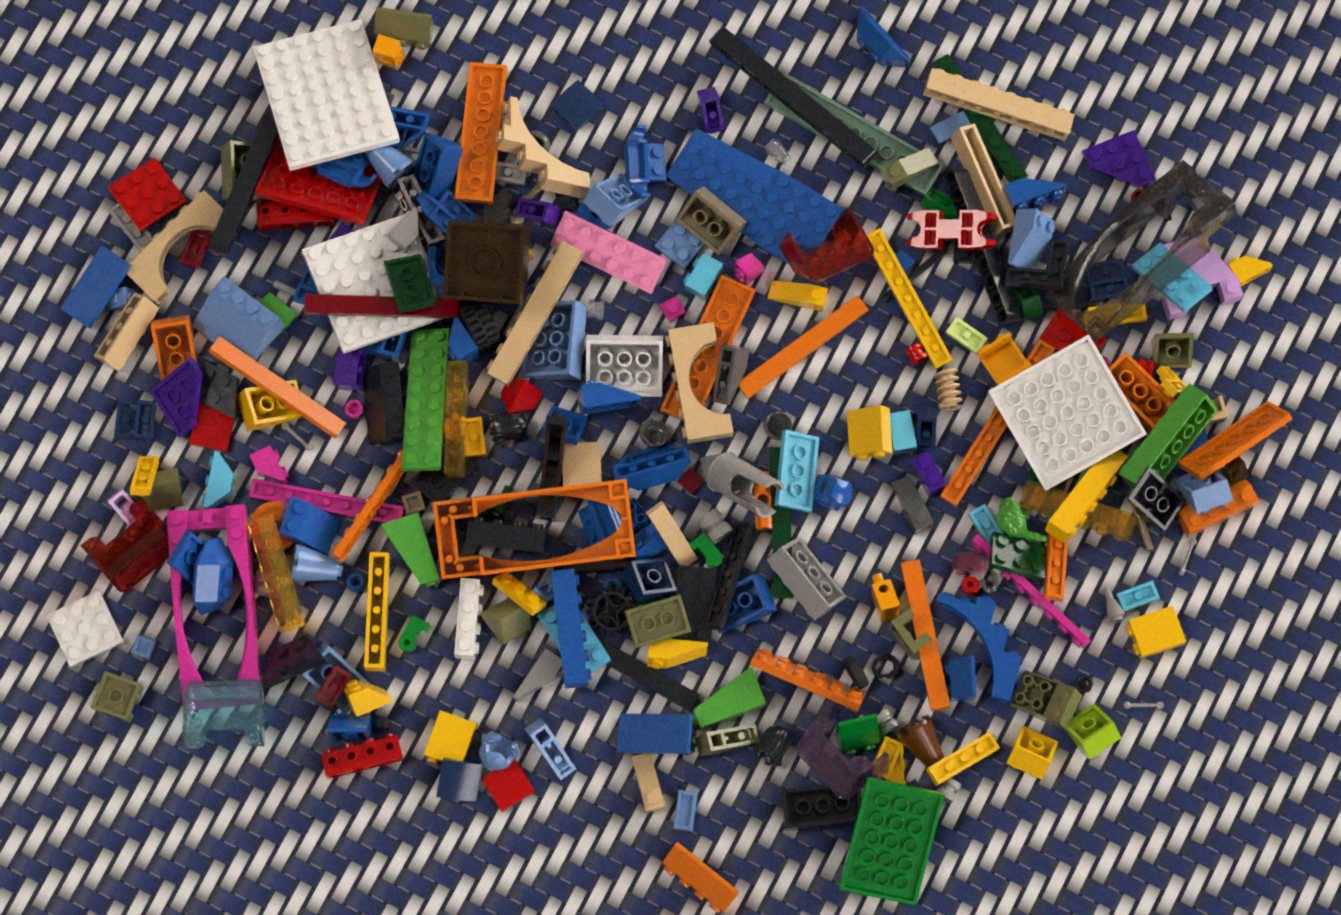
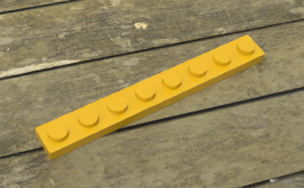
M881 228L863 236L867 247L935 370L952 362L951 355Z

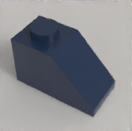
M916 406V451H935L937 425L935 406Z

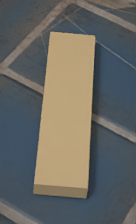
M660 501L646 512L678 565L689 566L698 559L663 502Z

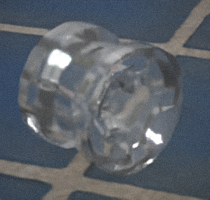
M590 299L588 318L598 317V319L603 320L605 301L595 302L594 299Z

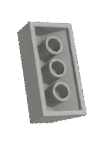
M800 537L782 546L767 559L772 570L779 575L783 584L790 589L795 599L802 604L807 614L814 621L847 597ZM791 547L792 556H790V554L788 553V549H790Z

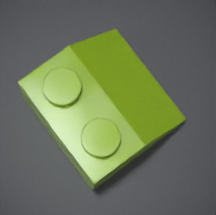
M1095 703L1073 717L1066 730L1079 750L1089 760L1121 739L1114 721Z

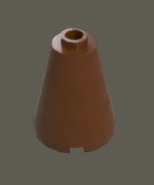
M927 714L922 716V721L919 722L916 719L900 729V733L895 734L926 768L944 759L932 720Z

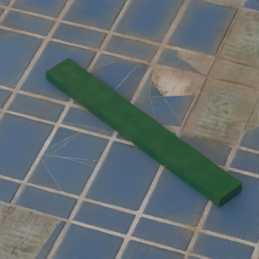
M769 447L770 476L775 479L778 477L781 447ZM771 485V508L776 510L772 515L773 555L782 546L791 542L792 537L791 509L775 506L776 487ZM792 547L788 549L790 556H792ZM773 571L774 599H793V593L783 584L779 575Z

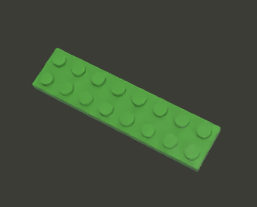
M449 328L413 329L411 333L401 466L403 471L441 470L449 361Z

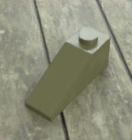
M926 148L883 168L881 177L889 190L892 191L938 165L939 162L931 149Z
M756 724L710 731L695 738L700 757L757 744L760 741Z

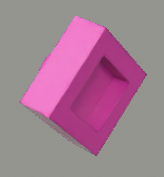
M676 296L659 305L669 323L685 314V310Z

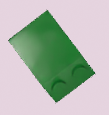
M876 714L837 724L835 734L840 754L845 753L846 756L856 754L859 749L864 748L865 751L876 749V745H879L880 742Z

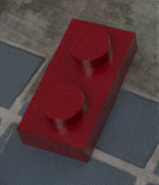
M201 230L191 232L179 261L181 265L199 269L210 243L211 233Z
M334 664L314 698L332 709L352 675Z

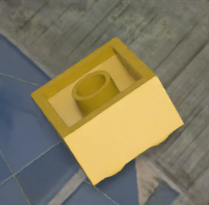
M362 680L349 681L343 690L350 709L356 717L393 702L385 689Z
M1022 726L1006 764L1042 780L1052 761L1058 741L1026 726Z

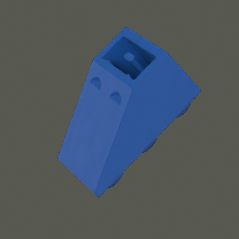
M1022 178L1005 184L1004 192L1014 215H1016L1017 209H1039L1045 203L1058 202L1063 196L1066 183Z
M408 331L359 349L369 356L400 363Z
M633 498L629 502L636 556L632 558L634 561L652 559L666 549L667 546L648 518L647 511Z

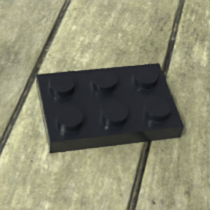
M449 440L442 447L441 470L419 471L410 480V483L430 502L447 500L478 466Z

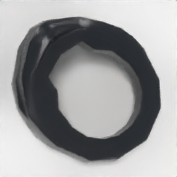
M882 654L873 660L871 669L876 677L890 679L898 673L901 664L895 656ZM888 660L894 665L893 670L885 675L878 673L876 665L879 661Z

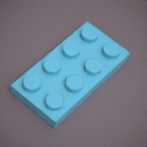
M1162 243L1157 244L1132 264L1134 271L1184 313L1213 290L1212 285Z
M790 430L782 431L777 480L783 483L785 491L776 487L775 506L807 513L812 512L819 437Z
M555 605L539 613L537 617L560 652ZM584 617L581 629L586 631L587 642H583L584 650L588 649L589 661H586V669L590 668L592 673L609 663L611 659Z

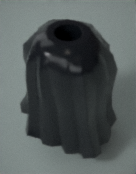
M492 411L489 417V422H493V427H490L489 434L493 436L491 440L496 445L508 440L521 439L527 434V418L520 412L508 414V412L498 413Z
M770 726L765 730L759 743L752 746L757 757L761 755L762 758L766 757L764 764L768 766L770 764H773V767L782 766L781 761L790 746L791 736L789 731L782 726Z

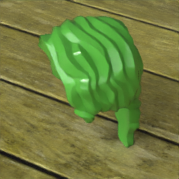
M1006 497L1002 501L996 516L997 526L1009 536L1016 538H1026L1027 540L1037 542L1047 541V536L1027 530L1026 519H1029L1030 515L1015 501H1012L1011 497Z

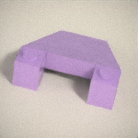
M1200 235L1164 244L1173 254L1212 285V288L1216 287L1222 306L1241 300L1243 292L1238 277ZM1164 295L1162 296V305L1168 321L1186 316L1189 310L1185 313L1182 312Z

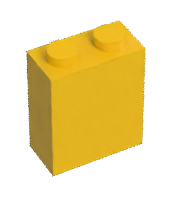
M877 405L847 411L849 456L857 458V461H866L868 457L883 458L885 454L892 453L890 408Z
M1173 605L1130 619L1127 622V626H1125L1127 635L1132 637L1134 642L1132 644L1133 651L1140 659L1182 646L1186 643Z
M440 710L424 752V756L428 758L427 761L438 765L439 762L442 763L443 758L459 761L466 760L471 746V738L478 727L477 723Z

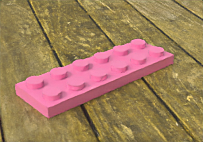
M569 211L564 212L550 243L553 247H556L557 244L561 245L562 241L583 251L582 261L650 294L653 293L668 259Z

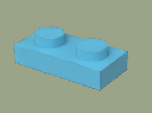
M985 504L968 513L979 534L989 545L990 535L993 531L1003 534Z
M1153 580L1116 594L1124 612L1160 599Z

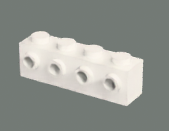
M461 578L454 651L455 658L475 660V654H479V642H476L477 635H480L481 623H478V616H481L483 604H480V596L483 597L484 585H481L480 579Z

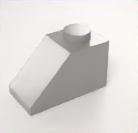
M416 207L389 232L388 239L404 253L408 250H414L419 243L417 242L419 232L418 210Z

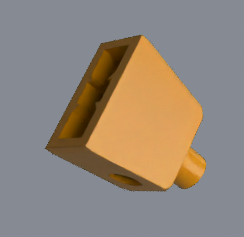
M883 573L875 574L872 576L874 582L872 584V596L880 622L882 623L899 616L900 604L891 579L885 580Z

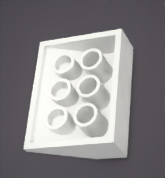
M587 335L586 381L600 382L641 396L662 397L663 336Z

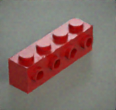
M269 200L256 204L259 231L335 225L334 217Z
M393 733L383 735L382 739L374 740V738L363 740V744L355 745V743L346 744L343 749L339 750L330 748L321 754L327 779L404 761L399 738L397 735L394 736Z

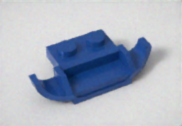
M637 124L624 146L626 182L629 183L631 190L637 196L648 198L650 197V193L647 192L648 183H664L667 180L664 144L647 143V139H644L646 125Z
M361 153L312 165L317 169L318 174L348 188L352 186H369L378 176L376 174L372 177L363 175L364 169L369 165V159Z
M446 190L438 201L424 192H420L415 198L420 203L426 219H429L446 235L449 220H472L476 215L463 202L455 201V195L449 190Z
M428 247L429 281L433 285H438L439 296H443L445 250L444 247Z
M588 500V505L580 509L578 513L590 545H594L612 535L619 528L621 521L613 507Z

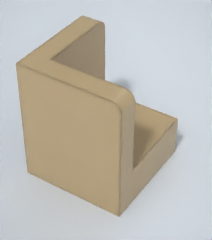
M1218 396L1216 400H1211L1218 411L1207 425L1224 422L1228 418L1223 396Z

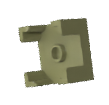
M909 608L893 619L888 629L909 658L912 659L919 654L920 649L932 642V638L928 633H925L916 640H913L914 638L910 631L905 629L912 624L911 619L915 616Z
M105 671L90 708L95 712L114 716L130 724L134 716L132 710L138 695H142L144 686Z

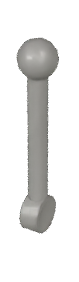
M287 422L281 424L283 430L290 432L305 446V450L310 451L312 449V445L307 444L289 427Z
M1194 538L1189 540L1190 546L1178 573L1181 576L1185 573L1191 551L1197 543Z
M1126 701L1123 703V707L1125 709L1130 707H1156L1160 710L1164 707V703L1161 701L1157 703H1130Z

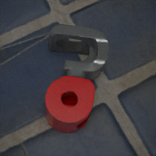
M990 570L989 573L993 586H988L985 579L978 581L973 576L965 577L961 585L962 592L966 595H975L982 588L984 593L994 594L998 588L996 572Z

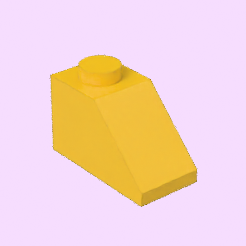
M1237 256L1229 261L1228 267L1238 277L1240 286H1243L1269 272L1273 265L1270 262L1249 256L1241 258Z

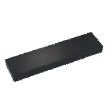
M630 559L553 566V571L574 568L575 574L624 571L631 561Z

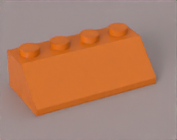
M1125 352L1109 367V370L1145 432L1149 434L1156 426L1158 420L1168 411L1169 406L1176 400L1173 397L1167 396L1163 391L1164 388Z
M1246 479L1233 485L1228 481L1233 501L1228 502L1223 507L1211 508L1205 514H1197L1185 501L1176 517L1186 537H1190L1256 506L1259 499L1251 484Z
M678 842L662 862V865L665 866L663 868L665 872L670 876L675 874L680 878L678 882L687 889L690 886L696 891L694 895L701 901L706 899L711 903L709 907L718 914L720 911L724 914L739 895V891Z

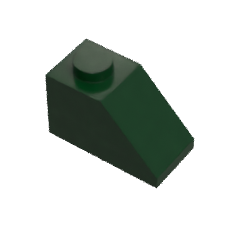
M1012 287L1025 320L1034 319L1043 314L1040 295L1035 289Z

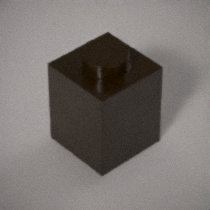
M1240 456L1220 468L1221 474L1231 485L1249 477L1246 464Z

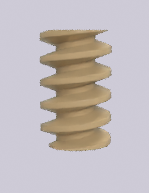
M956 368L941 370L934 376L938 380L935 384L938 387L936 392L939 394L937 399L941 402L938 405L941 410L952 411L963 407L962 405H957L958 402L962 401V398L956 397V395L961 394V391L955 390V388L960 386L959 383H954L955 380L959 379V376L953 375L958 372Z

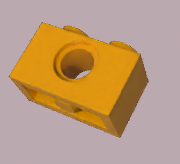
M378 34L373 48L375 63L397 69L398 64H402L404 58L400 41Z

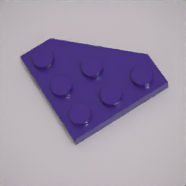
M1134 130L1084 149L1081 152L1090 170L1101 172L1120 182L1124 181L1135 188H1142L1157 180Z
M188 358L150 390L179 438L187 435L196 427L203 373L194 358Z

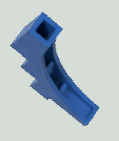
M947 592L938 593L935 604L949 609L963 618L975 630L984 644L992 670L990 699L1009 704L1022 657L1018 656L1019 653L1007 650V652H1004L1009 629L1000 623L991 624L997 602L993 601V598L984 595L977 597L976 602L972 603V600L961 597V599L953 597V594Z

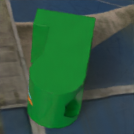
M702 533L689 543L694 553L698 550L703 556L708 568H720L723 560L722 555L705 533Z
M413 615L399 638L398 644L400 649L405 653L413 652L416 649V641L422 631L428 633L431 625Z

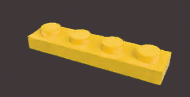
M988 732L928 767L926 771L934 784L938 786L996 752L1000 747L992 734Z

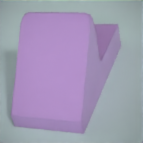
M120 489L107 500L130 529L146 517L123 489Z

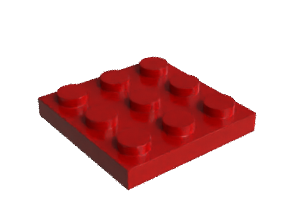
M153 158L108 186L109 192L139 233L187 204L185 197L156 158Z

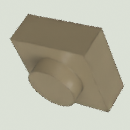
M420 491L401 496L407 516L426 510Z

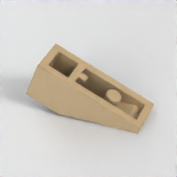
M651 754L633 756L632 761L646 814L665 809Z

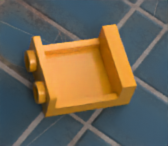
M1010 333L998 336L994 342L982 346L977 352L980 361L997 386L1032 367L1031 363L1026 360L1012 339Z

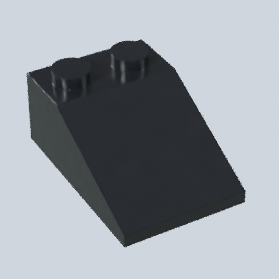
M1148 466L1126 497L1140 518L1150 527L1166 531L1186 501Z

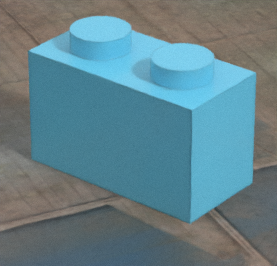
M703 253L701 258H696L693 263L694 270L692 273L688 272L683 283H685L686 291L705 300L723 269V263Z
M910 410L890 413L893 455L916 451L917 444Z

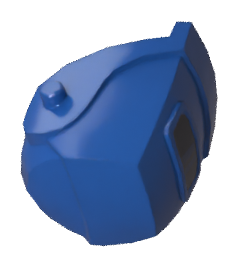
M824 474L817 475L815 478L813 502L839 511L840 508H844L852 499V485L848 479Z

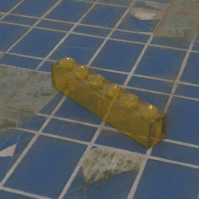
M448 361L444 453V474L446 478H466L469 366L467 361Z
M1026 480L1018 505L1022 506V509L1032 512L1036 510L1042 516L1050 518L1070 493L1055 488L1045 492L1040 483ZM1098 503L1092 513H1087L1088 517L1084 524L1077 527L1085 530L1090 528L1096 530L1095 532L1099 535L1106 536L1109 534L1114 536L1115 540L1125 542V540L1129 541L1137 515Z
M269 514L247 521L279 632L282 633L306 626L274 515Z

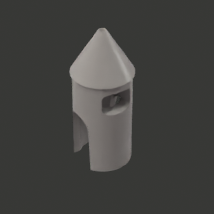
M732 452L719 453L699 459L710 490L722 493L728 499L759 517L767 518L776 512V510L755 498L752 494V488L754 483H757L766 488L773 485L785 491L781 481L743 461Z

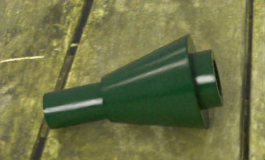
M505 485L501 493H509L512 488ZM507 502L487 509L489 516L493 519H503Z

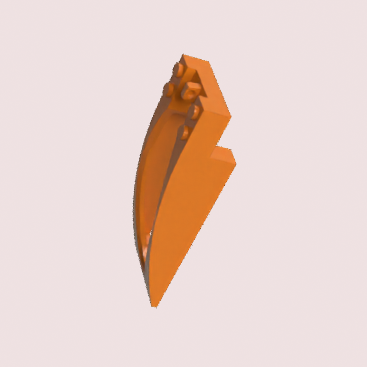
M627 479L432 502L442 579L489 575L636 556ZM546 495L583 498L609 505L619 512L621 517L619 528L609 537L577 552L556 558L536 561H511L482 555L462 557L458 555L454 519L476 517L487 509L516 499Z

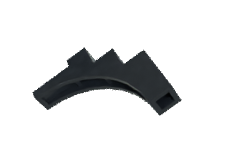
M552 413L551 416L546 415L545 447L540 489L560 487L562 483V470L566 451L565 444L569 423L568 419L561 414ZM538 496L536 519L555 522L559 496Z

